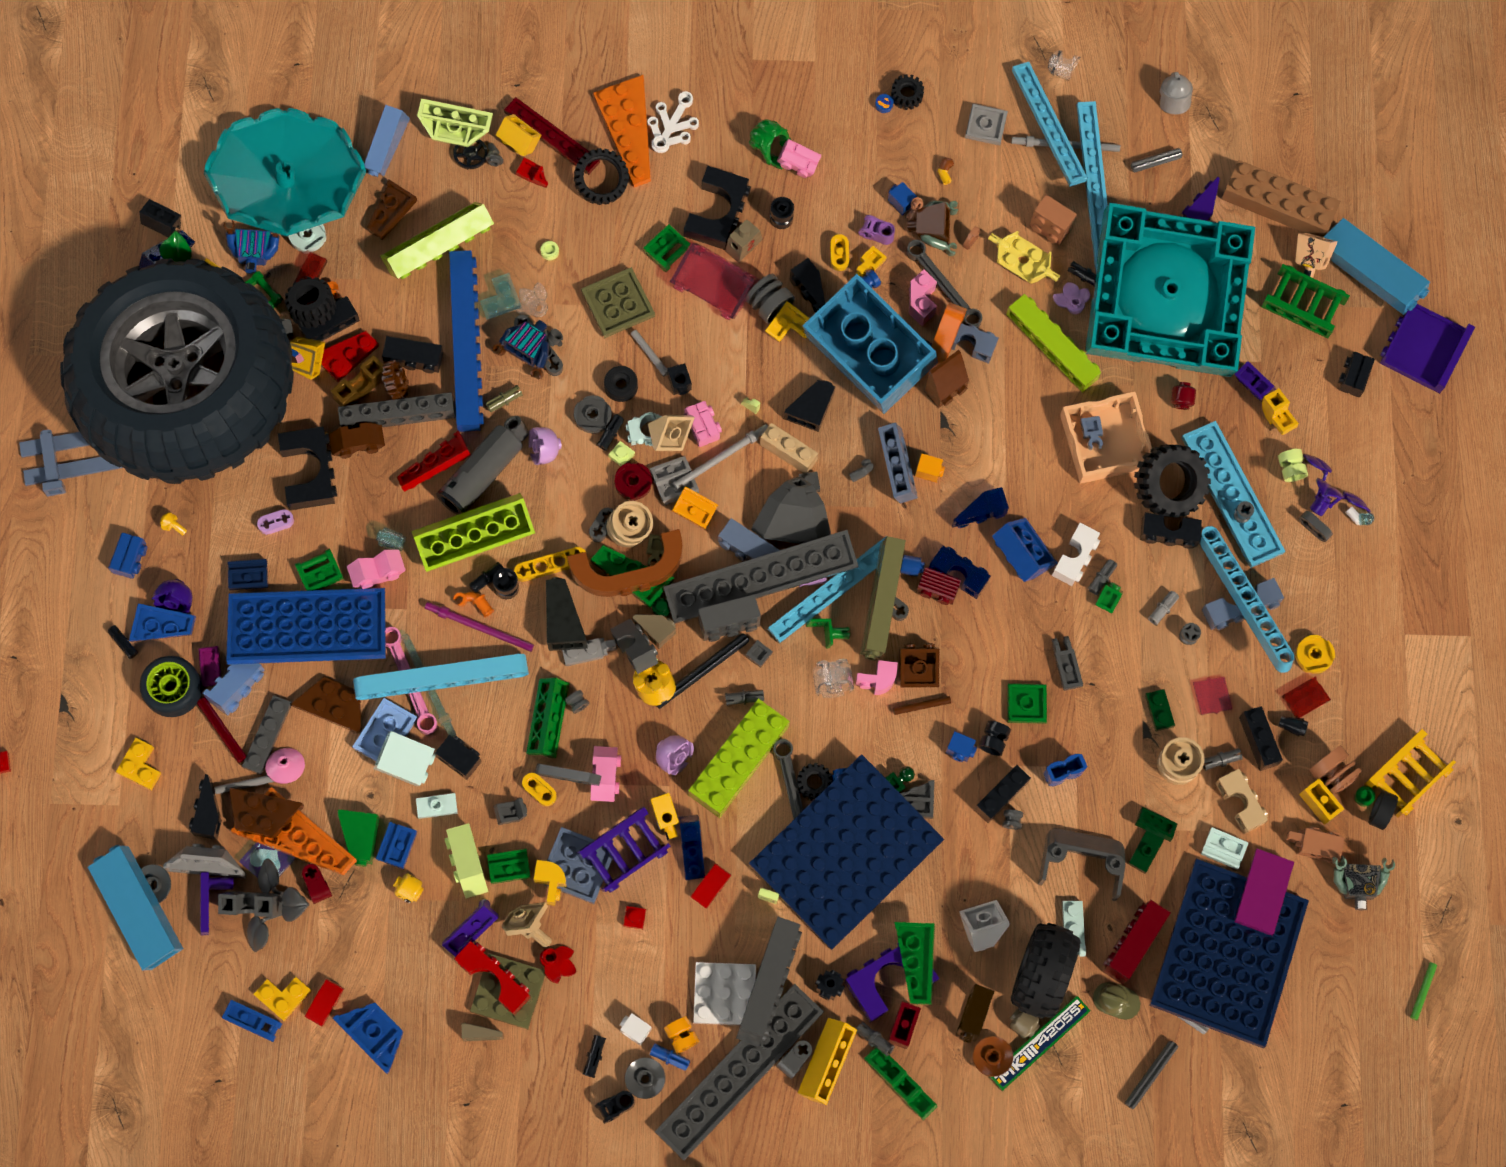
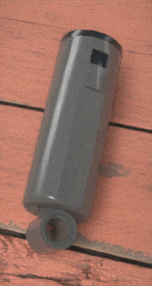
M519 416L508 418L504 426H496L436 493L440 502L456 515L467 512L522 449L521 441L527 438L529 430Z

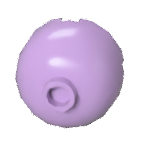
M547 427L530 429L528 444L534 454H530L533 463L540 465L555 460L561 449L560 438H557V435Z
M677 735L661 740L656 750L658 766L669 775H677L688 765L685 761L688 756L692 757L693 743Z

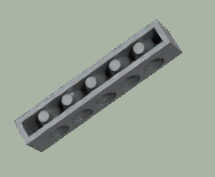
M452 393L338 407L340 426H348V429L359 428L361 423L380 424L382 427L455 418Z

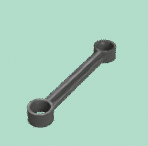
M912 240L907 247L908 258L921 264L926 272L937 281L939 288L953 304L967 309L963 324L979 328L982 322L981 312L968 306L927 256L925 244L920 240ZM918 246L923 252L915 255L910 252V248ZM968 315H975L978 317L979 322L971 324L966 320V317Z
M780 739L774 744L773 754L780 760L793 819H795L803 811V806L791 760L793 746L790 741ZM779 744H786L790 748V752L786 756H780L776 752V747Z

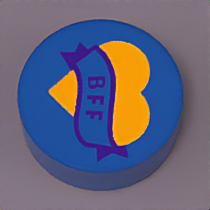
M881 94L876 98L875 107L881 113H888L892 110L894 101L890 95Z

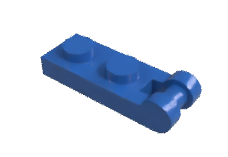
M230 1000L222 1016V1019L271 1042H274L275 1034L282 1026V1023L233 1000ZM265 1023L271 1025L268 1032L262 1030Z

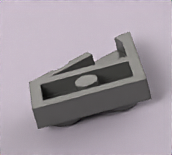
M934 780L928 781V783L919 787H914L905 793H900L923 818L933 819Z

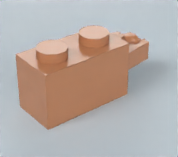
M1308 827L1304 830L1299 829L1298 832H1287L1286 841L1296 843L1295 847L1298 848V855L1333 863V857H1336L1338 862L1341 860L1345 838L1340 837L1338 833L1320 832V829L1316 827Z

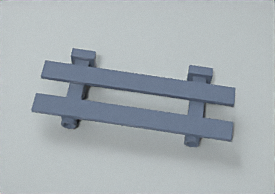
M43 430L40 432V439L19 442L22 458L43 454L44 467L24 470L23 473L25 485L42 483L43 491L47 497L66 493L62 479L120 469L105 461L102 457L57 464V451L89 446V443L86 442L80 432L53 436L51 430Z

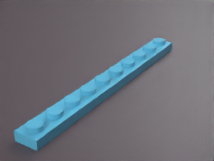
M1096 101L1078 102L1076 106L1083 166L1087 176L1085 184L1097 275V257L1103 212L1108 203Z

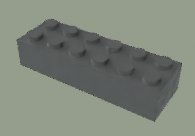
M777 917L736 1039L758 1047L761 1041L765 1042L771 1028L768 1022H772L777 1010V1006L774 1004H778L784 987L780 985L784 986L796 952L793 949H796L802 934L799 931L801 924Z

